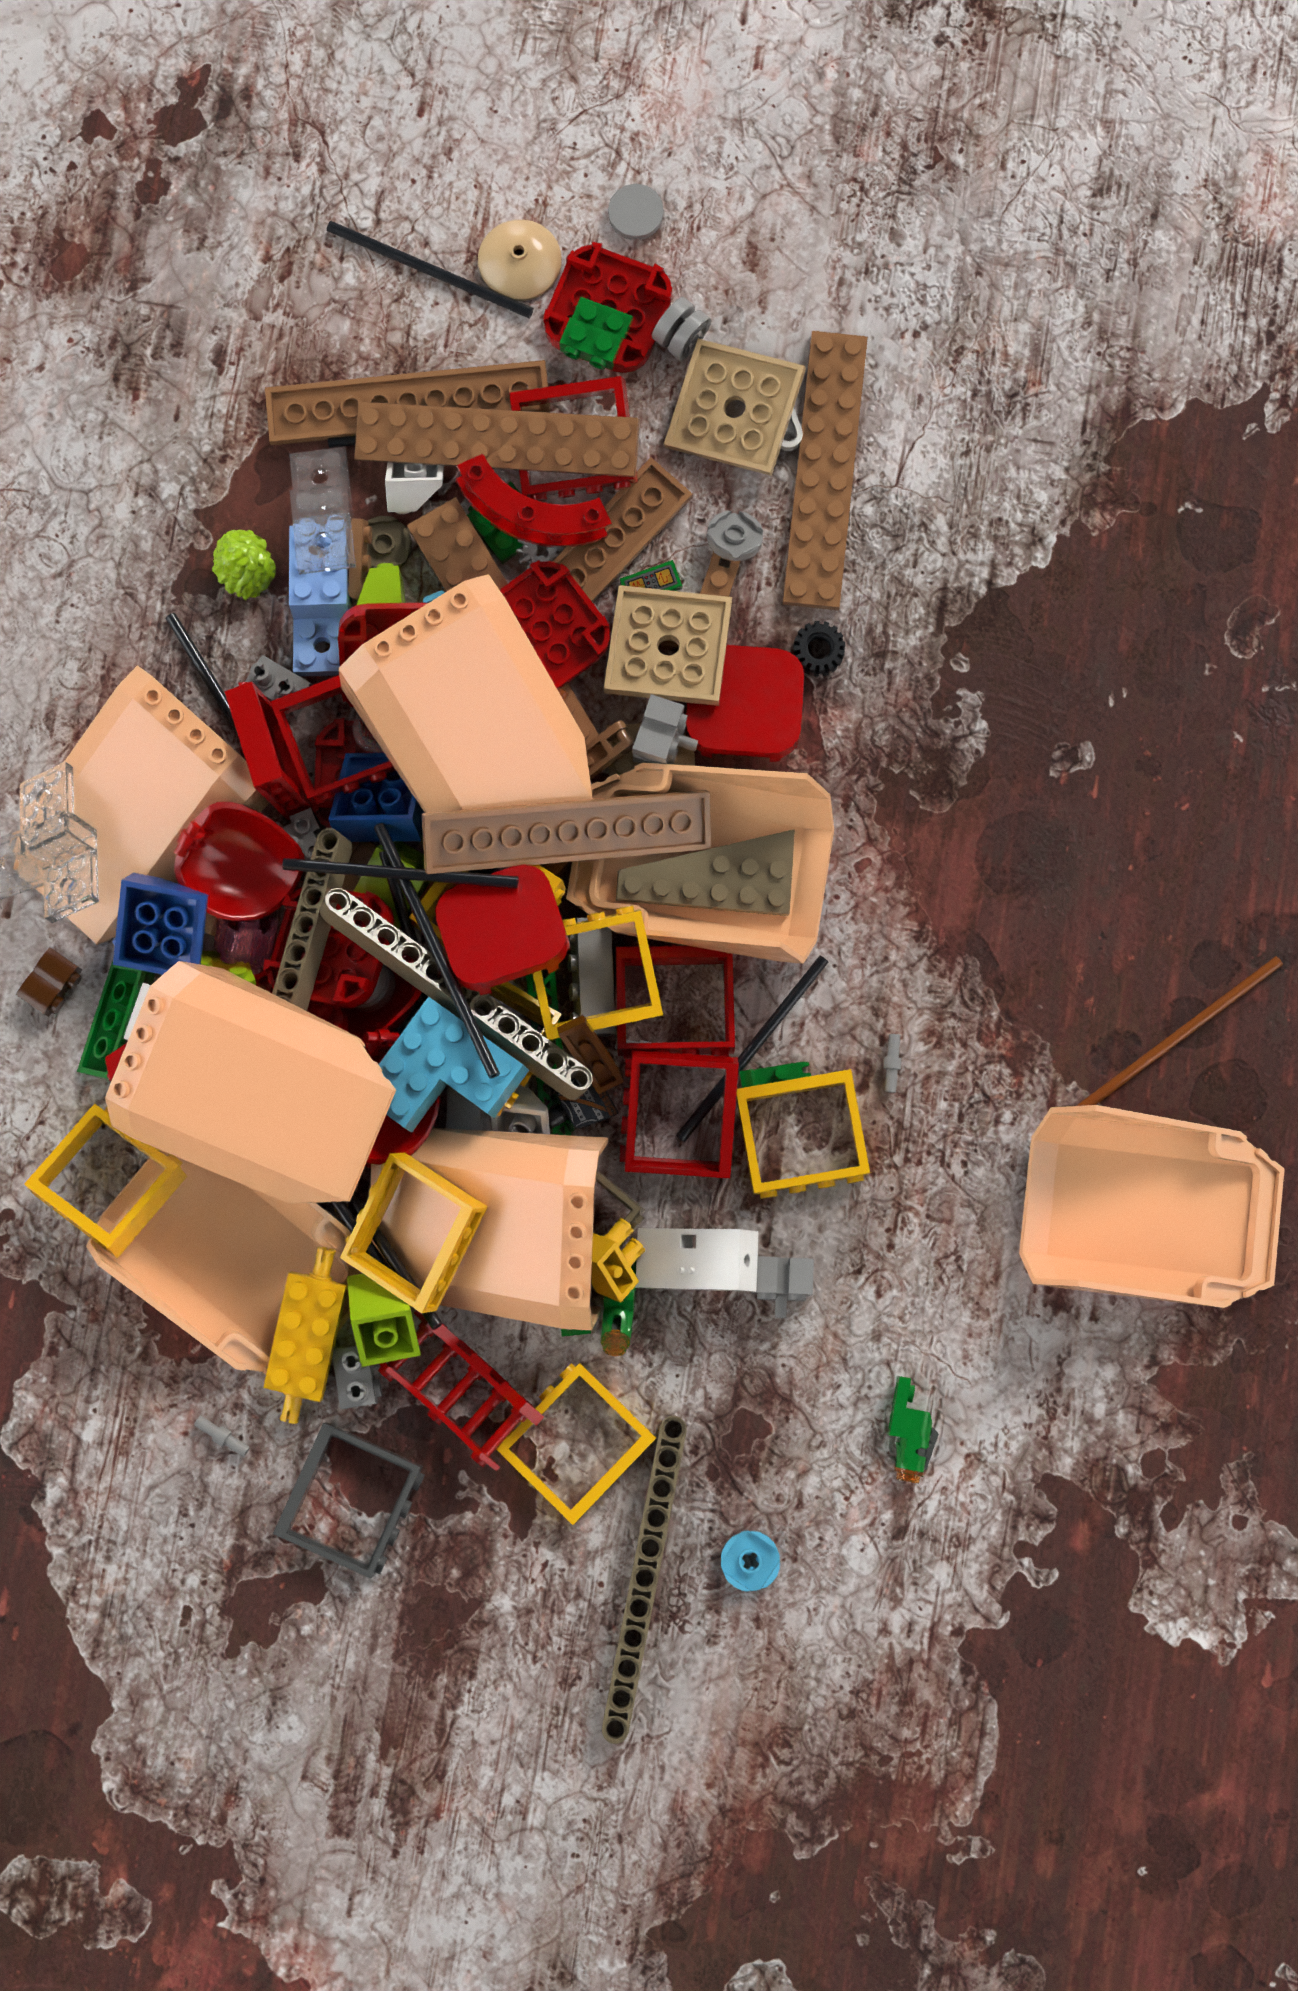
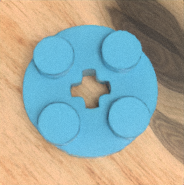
M744 1530L733 1535L725 1543L721 1552V1568L727 1581L735 1588L742 1591H757L768 1587L777 1577L780 1569V1555L775 1543L767 1535L758 1531ZM753 1552L757 1555L755 1560L758 1562V1566L756 1568L750 1566L749 1569H746L744 1567L745 1561L742 1557L745 1554L750 1556Z

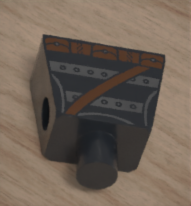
M571 1079V1082L575 1086L581 1087V1084L577 1079ZM592 1084L583 1096L576 1100H570L556 1091L550 1096L555 1108L548 1111L549 1128L553 1129L565 1123L567 1129L573 1132L610 1119L619 1114L608 1092L604 1091L598 1094Z

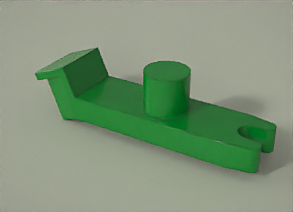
M796 1062L739 1071L742 1088L811 1076V1073H804L802 1071V1068L809 1066V1062Z

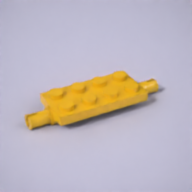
M317 1247L313 1272L301 1274L291 1271L287 1276L263 1388L286 1395L280 1420L286 1422L287 1419H289L288 1423L291 1424L299 1422L303 1399L321 1402L324 1397L348 1285L337 1283L330 1276L334 1254L336 1253V1250L331 1248L327 1250V1247Z

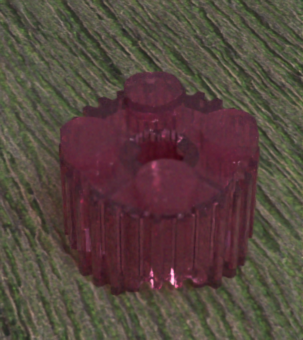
M271 916L269 918L262 917L247 921H231L219 918L214 947L218 953H221L220 960L228 964L243 961L244 963L249 962L255 967L264 966V959L268 960L272 955L278 926L277 919Z

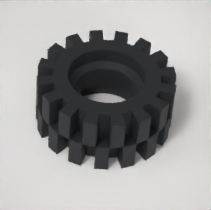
M814 621L813 625L808 623L804 629L801 628L798 631V635L794 640L793 652L802 664L803 669H805L804 673L809 675L811 672L816 677L819 674L826 676L830 671L834 672L838 665L840 666L845 653V641H843L842 633L837 632L838 628L836 626L830 627L829 622L825 621L824 624H820V621ZM815 639L825 640L830 646V653L822 659L812 657L808 651V645L811 641Z

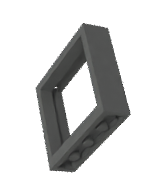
M327 1422L323 1423L273 1534L371 1579L374 1577L375 1572L381 1574L388 1558L383 1556L388 1545L393 1547L400 1530L396 1528L400 1517L405 1519L413 1503L408 1500L413 1489L419 1490L425 1474L420 1473L423 1466ZM333 1437L410 1471L369 1564L291 1529Z

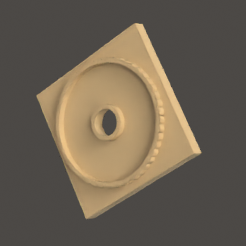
M698 338L664 441L665 448L772 476L804 377L805 366ZM734 400L742 401L746 405L744 413L737 418H731L726 415L727 405Z
M619 585L604 693L650 698L652 694L670 701L719 706L732 597ZM669 640L675 642L679 650L673 655H664L659 652V645Z

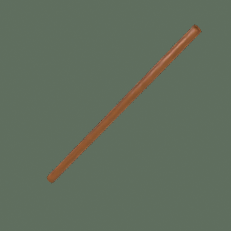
M1275 956L1076 1106L1097 1105L1283 966L1282 961Z

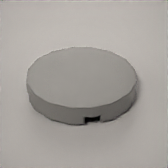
M637 183L625 185L617 190L610 199L608 207L609 221L615 232L626 239H646L656 233L662 224L664 214L662 200L657 192L647 185Z
M732 510L715 515L709 523L706 536L708 545L714 553L724 559L742 561L754 557L759 552L763 541V529L756 518L746 512L739 511V514L731 513Z

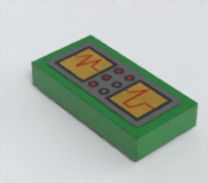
M673 560L620 578V584L623 586L677 591L683 588Z

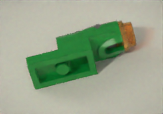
M635 1261V1262L633 1263V1265L631 1266V1268H632L633 1272H634L635 1275H636V1261ZM635 1287L621 1303L604 1296L600 1343L603 1351L610 1356H622L630 1347L636 1298Z
M897 1376L887 1435L900 1437L899 1442L896 1441V1465L894 1471L897 1472V1480L919 1484L920 1476L924 1477V1470L928 1467L939 1433L932 1427L930 1412L906 1408L907 1402H913L915 1385H911V1378Z

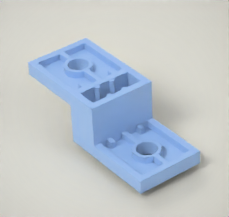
M347 524L289 526V607L293 617V673L298 676L339 675V622L344 613L352 608V598L348 592ZM321 548L326 551V555L321 559L311 557V553L315 549ZM319 642H328L330 644L328 651L319 653L315 650V646Z

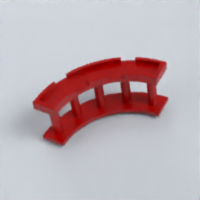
M480 454L456 466L461 474L460 477L456 478V482L465 498L490 524L507 535L524 542L546 547L582 546L608 537L604 527L612 525V522L600 497L587 502L568 505L534 500L519 493L505 483L489 465L484 454Z
M415 1310L414 1314L421 1321L418 1325L420 1328L416 1331L419 1346L428 1336L432 1337L436 1334L445 1342L442 1345L444 1349L413 1383L398 1371L408 1358L390 1361L389 1363H380L379 1373L390 1382L396 1379L430 1409L427 1415L438 1425L444 1422L473 1451L470 1457L481 1467L484 1468L488 1464L497 1471L500 1466L490 1455L521 1421L524 1423L528 1419L537 1426L544 1416L522 1395H519L511 1387L512 1385L473 1349L454 1335L445 1324L432 1330L422 1313ZM457 1355H460L470 1365L467 1368L468 1372L437 1406L421 1391L451 1357L455 1358ZM484 1377L494 1387L491 1390L493 1394L461 1428L447 1415V1412L477 1379L480 1381ZM508 1400L514 1406L510 1410L512 1414L487 1442L480 1447L470 1436L500 1402L504 1403Z

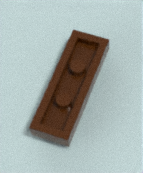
M584 1015L557 1027L558 1035L574 1059L591 1071L593 1077L592 1086L598 1094L625 1082L623 1074Z

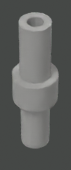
M889 1034L887 1056L884 1057L883 1069H886L884 1092L896 1093L898 1070H901L902 1058H899L901 1035Z
M201 1415L194 1423L195 1427L213 1437V1442L221 1447L227 1446L242 1457L250 1449L248 1445L232 1436L230 1430L224 1426L219 1428Z

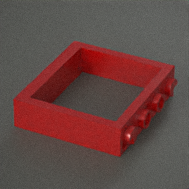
M622 376L509 393L511 411H522V407L615 393L617 417H630L626 380ZM519 470L522 494L538 501H546L548 495L558 494V498L574 497L576 491L586 490V494L601 493L604 487L614 486V490H624V488H630L631 483H638L636 470V477L598 475L532 485L530 471Z
M339 675L270 701L307 799L310 803L316 801L317 805L332 800V795L343 791L344 794L352 793L360 789L359 784L371 781L373 784L383 781L387 778L388 773L396 771L392 763L388 761L314 789L286 714L343 693Z
M252 681L238 683L239 686L224 691L254 788L287 820H290L289 816L310 807L313 810V805L307 799L270 701Z
M649 946L653 965L723 964L725 1042L626 1043L625 1023L617 1025L618 1056H623L624 1059H632V1050L695 1055L711 1054V1056L729 1057V1054H734L733 954L693 946ZM616 947L617 1010L626 1008L625 966H643L639 947Z
M632 1050V1059H626L625 1076L631 1077L630 1088H624L623 1105H628L629 1109L628 1116H622L621 1134H627L626 1145H620L619 1162H625V1172L730 1178L739 1068L738 1057ZM640 1063L725 1069L719 1162L634 1156Z

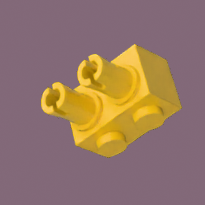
M619 1218L604 1236L593 1233L591 1284L595 1291L620 1303L639 1282L631 1266L645 1252L643 1245L635 1238H631L626 1246L620 1250V1245L634 1232L631 1225L622 1218Z

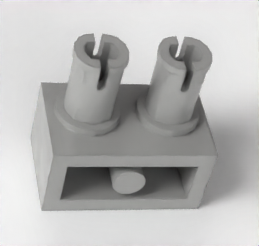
M261 655L258 662L251 666L250 674L245 681H252L269 701L312 686L310 682L264 655ZM303 708L286 714V717L291 715L297 719Z
M357 1346L334 1350L332 1358L340 1410L379 1403L378 1397H382V1387L380 1379L375 1380L373 1368L378 1367V1364L362 1367Z

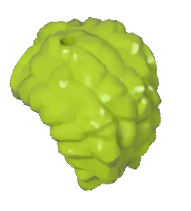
M251 530L228 531L222 538L217 540V546L213 552L214 566L212 571L218 577V582L225 584V590L229 594L236 592V595L238 597L242 596L244 600L258 597L262 591L269 587L270 582L276 575V565L270 558L271 553L266 551V540L255 535Z

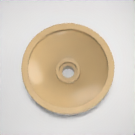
M511 220L496 226L486 235L478 253L480 275L487 287L516 301H528L545 294L555 284L561 271L562 257L557 240L544 226L529 220ZM518 249L524 251V253L519 256L514 254V252Z

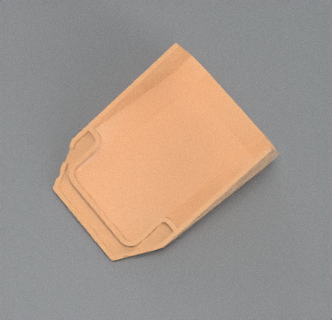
M489 574L461 582L362 644L338 668L342 691L425 813L593 799L585 737L508 602Z
M137 665L116 687L33 805L13 869L95 944L99 945L116 937L121 880L132 873L160 877L178 884L174 869L176 858L174 850L178 845L177 839L182 830L186 829L202 810L216 802L230 801L261 812L270 802L254 788L246 760L153 676Z
M643 762L634 766L635 769L620 775L614 774L603 782L591 784L593 799L700 790L709 791L711 848L795 829L790 914L788 916L616 901L617 874L620 869L703 850L572 861L566 896L567 900L588 914L604 911L605 916L617 914V908L633 905L634 910L640 909L642 912L647 939L772 961L804 964L817 942L834 835L831 796L808 773ZM634 921L608 927L619 934L636 936Z
M178 961L149 987L106 1093L105 1100L111 1126L145 1144L287 1203L351 1201L396 1089L390 1080L384 1077L378 1063L371 1059L364 1048L365 1044L359 1037L223 968Z
M1099 1105L1051 1107L1031 1137L1019 1255L1032 1283L1036 1285L1225 1308L1232 1305L1234 1301L1250 1297L1259 1290H1265L1274 1286L1284 1168L1276 1161H1272L1261 1148H1256L1247 1141V1136L1241 1131Z
M432 1128L426 1141L410 1156L488 1207L440 1305L561 1329L592 1330L601 1313V1306H590L594 1193L599 1156L608 1144V1138ZM371 1164V1186L377 1181L381 1173V1165ZM405 1171L378 1227L421 1290L461 1207ZM372 1239L373 1244H374L375 1247L378 1249V1251L380 1252V1254L383 1256V1254L381 1253V1251L379 1250V1248L377 1247V1245L375 1244V1242H374L373 1239Z
M162 1150L160 1151V1152L163 1153L165 1156H167V1155L169 1154V1153H167V1152H165V1151H162ZM149 1157L103 1212L97 1225L110 1234L162 1174L165 1168ZM177 1157L183 1163L180 1167L187 1175V1178L118 1258L91 1238L86 1247L99 1267L233 1368L244 1371L246 1369L259 1371L266 1374L288 1273L291 1271L301 1274L313 1272L317 1247H327V1250L330 1248L336 1250L330 1273L332 1280L348 1285L347 1276L362 1274V1272L340 1258L347 1244L345 1240L351 1232L344 1224L316 1202L287 1203ZM348 1288L338 1331L350 1318Z

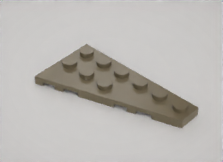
M795 829L620 869L617 874L616 901L788 916L790 914Z

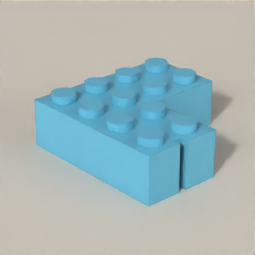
M430 997L426 999L378 1064L382 1069L384 1077L389 1079L396 1089L386 1115L410 1132H413L446 1085H449L488 1115L495 1118L529 1072V1069L484 1037L500 1072L497 1077L490 1079L463 1021Z

